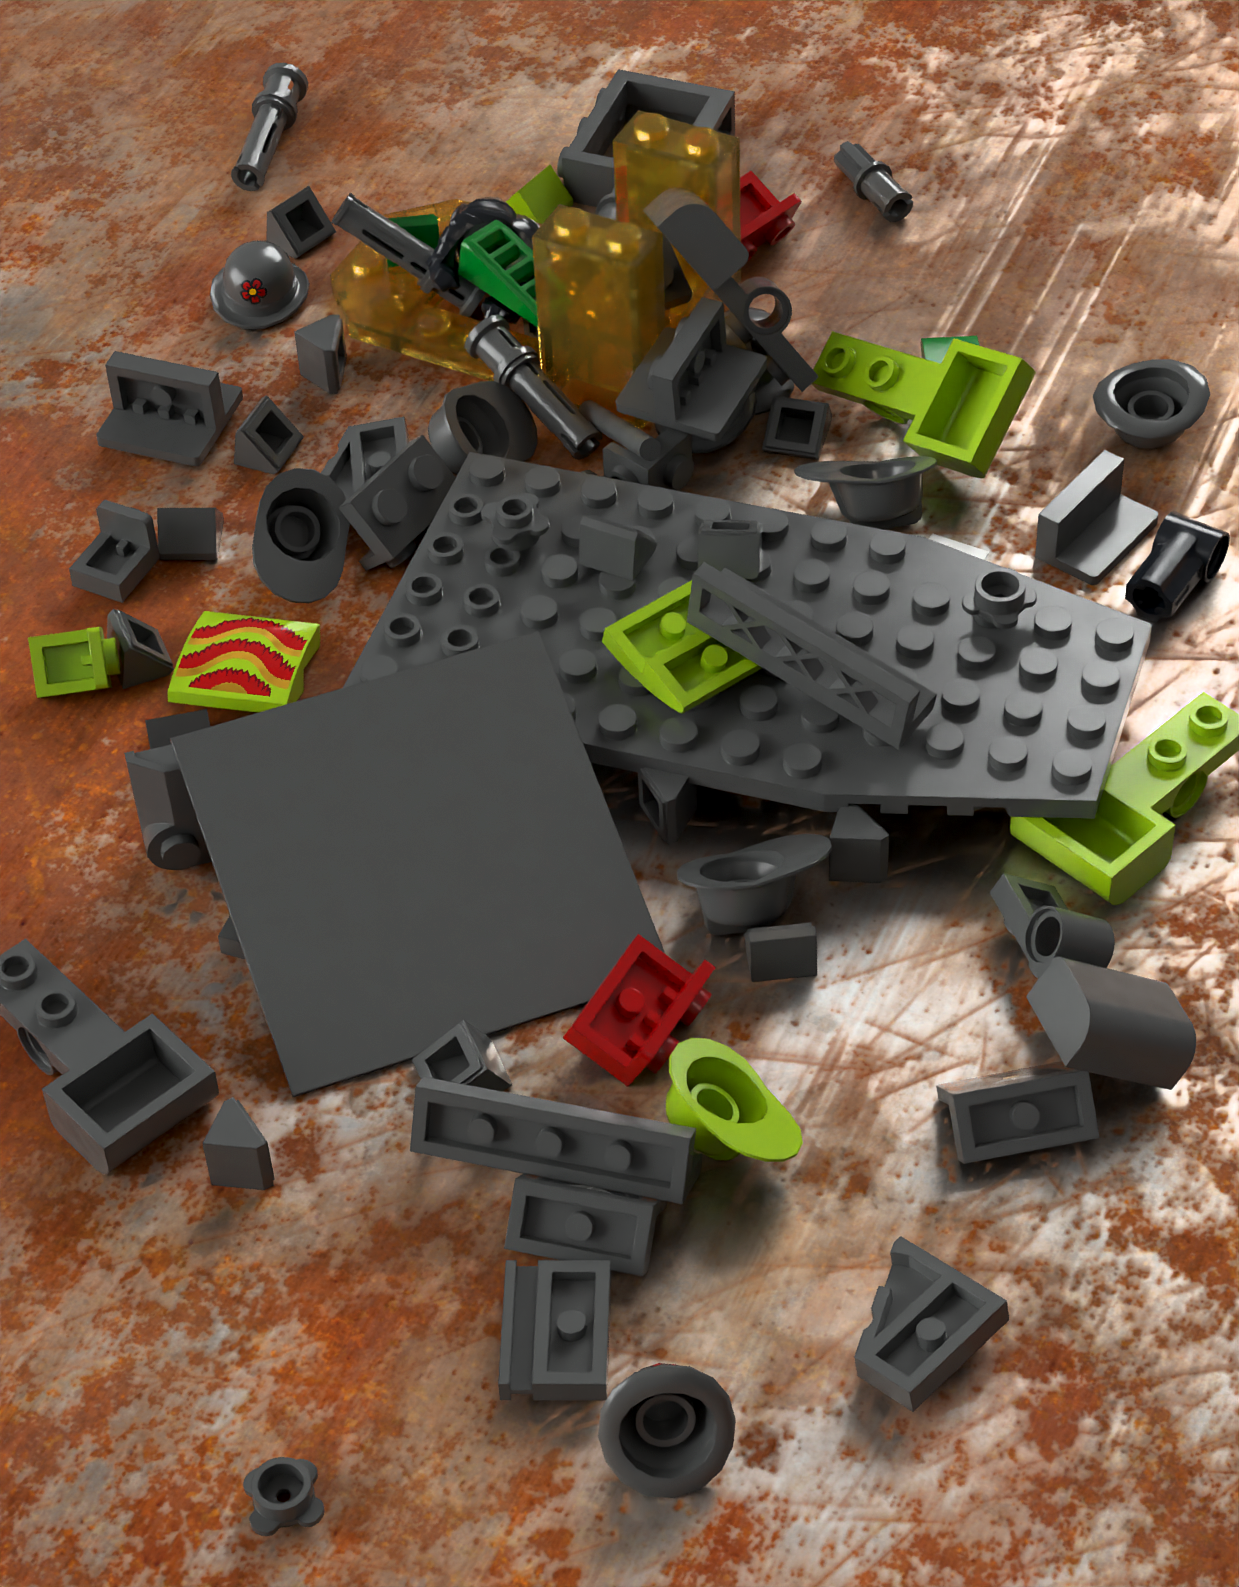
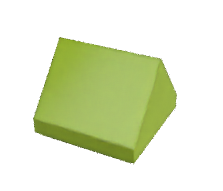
M548 165L510 197L506 203L516 214L525 215L534 220L543 231L573 206V198L552 166Z

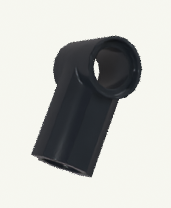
M1175 511L1170 512L1164 518L1156 533L1151 553L1126 584L1125 599L1133 605L1137 615L1155 623L1160 618L1172 617L1199 580L1208 583L1215 578L1228 551L1230 543L1229 533Z

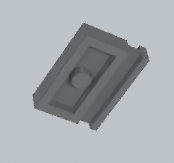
M506 1260L498 1379L500 1400H511V1394H533V1400H607L612 1277L610 1260H538V1266H517V1260Z

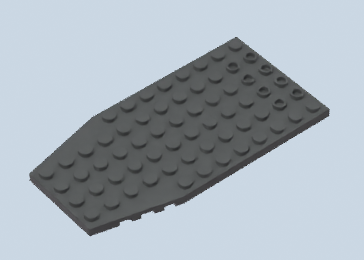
M469 452L343 688L539 631L591 763L640 773L639 768L644 769V767L688 776L690 784L823 812H838L839 807H848V804H880V813L908 814V805L947 806V815L973 816L974 810L983 807H1002L1006 809L1010 817L1095 819L1150 644L1152 624L1022 575L1026 586L1032 587L1037 593L1036 604L1033 607L1025 608L1018 615V624L1016 626L1006 629L998 628L994 624L985 621L980 614L970 615L966 613L962 608V598L967 593L975 592V581L981 572L989 568L1001 566L926 537ZM521 493L533 494L539 499L538 510L540 514L549 518V530L540 536L535 545L528 549L510 551L499 547L492 540L491 524L484 521L481 517L482 507L488 502H499L507 496ZM591 514L623 524L655 538L654 541L657 542L655 552L634 581L579 564L580 523L583 515ZM704 520H757L759 523H762L760 573L756 579L745 580L937 693L933 710L899 750L764 668L681 714L654 696L624 668L602 643L604 630L611 624L692 580L693 573L698 569V533Z

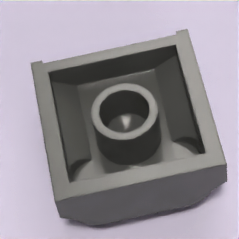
M172 744L136 753L134 751L124 753L147 858L154 865L167 870H183L212 862Z

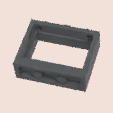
M618 69L607 88L600 89L595 106L589 116L581 119L577 135L570 146L564 147L560 153L557 173L560 178H563L564 186L573 198V203L597 207L600 200L612 192L616 181L624 176L626 182L629 175L639 178L647 188L646 200L637 211L639 216L649 218L643 212V209L668 189L686 188L700 196L735 135V91ZM625 120L688 131L687 136L667 168L604 156Z

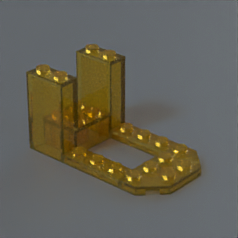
M638 110L613 140L616 220L589 213L579 208L559 204L543 224L536 222L540 227L532 236L539 338L511 330L509 332L522 346L532 347L537 352L540 361L539 367L544 371V374L557 385L578 409L583 402L592 400L635 427L643 429L648 421L618 412L616 406L617 397L664 328L671 327L676 329L683 317L690 316L702 297L722 302L671 244L693 294L690 302L665 310L664 234L643 212V209L668 189H689L696 193L719 216L741 242L740 138L716 132L708 127H698L669 119L661 114ZM452 199L384 214L383 216L386 218L434 214L438 217L440 237L444 229L449 226L451 215L456 207L462 203L469 204L471 202ZM360 241L330 274L332 293L337 305L341 306L345 324L351 338L484 380L494 381L492 370L480 358L475 359L471 357L464 347L469 333L481 321L437 308L444 298L433 291L426 294L420 290L421 286L417 284L418 278L402 267H388L386 257ZM741 268L731 276L738 284H741ZM723 303L725 312L729 310V308Z

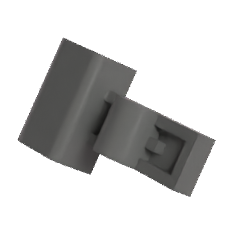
M686 188L668 189L643 209V212L729 308L731 312L725 317L726 324L745 345L755 338L768 353L765 355L767 358V370L777 382L783 386L791 379L801 392L811 385L819 376L781 334L788 326L792 316V306L789 298L774 282L767 278L753 277L738 284L731 277L746 264L749 254L745 246L719 216L696 193ZM762 294L773 295L775 298L773 312L762 320L750 319L749 306L753 299Z
M1003 873L990 891V894L1004 917L1005 927L1015 936L1026 955L1030 971L1038 978L1026 998L1065 1067L1172 1090L1193 1060L1196 1049V1033L1192 1022L1170 986L1166 982L1108 969L1107 966L1114 952L1115 938L1113 929L1106 920L1069 911L1055 886Z
M26 938L0 955V1015L17 1031L22 1046L39 1069L47 1075H53L57 1071L62 1074L42 1088L50 1120L57 1132L100 1173L108 1174L219 1095L215 1071L153 1013L125 1032Z

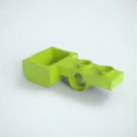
M832 331L813 369L819 377L811 385L818 391L863 404L874 413L893 422L907 424L909 419L913 420L903 442L920 456L935 458L937 460L936 465L976 478H985L1036 372L1020 357L955 338L940 364Z
M1202 692L1111 765L1095 819L1011 817V835L1112 905L1122 904L1159 874L1171 859L1176 825L1161 816V814L1166 812L1174 818L1186 814L1203 793L1208 776L1239 751V714L1207 693Z

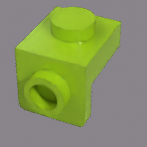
M102 627L28 637L37 698L112 688L110 675L121 673L115 637L105 639Z

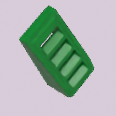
M494 220L463 240L460 249L458 274L537 328L545 327L577 306L579 296L510 228L499 220ZM522 282H526L523 286L519 285ZM541 293L546 296L539 302L533 299Z

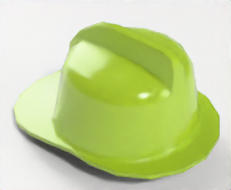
M690 1038L677 1044L669 1057V1074L673 1082L666 1096V1116L671 1124L696 1128L694 1150L700 1151L715 1160H732L742 1154L764 1162H784L798 1154L803 1144L800 1127L787 1109L764 1085L759 1075L745 1058L730 1047L707 1038Z

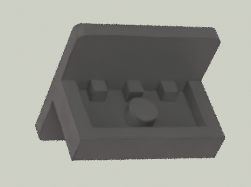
M702 297L690 316L683 317L676 329L666 327L662 330L617 397V411L711 441H720L767 369V358L765 355L728 345L723 302Z
M114 351L105 364L113 410L97 432V442L101 447L191 466H199L243 400L242 388L220 383L219 373L216 371Z

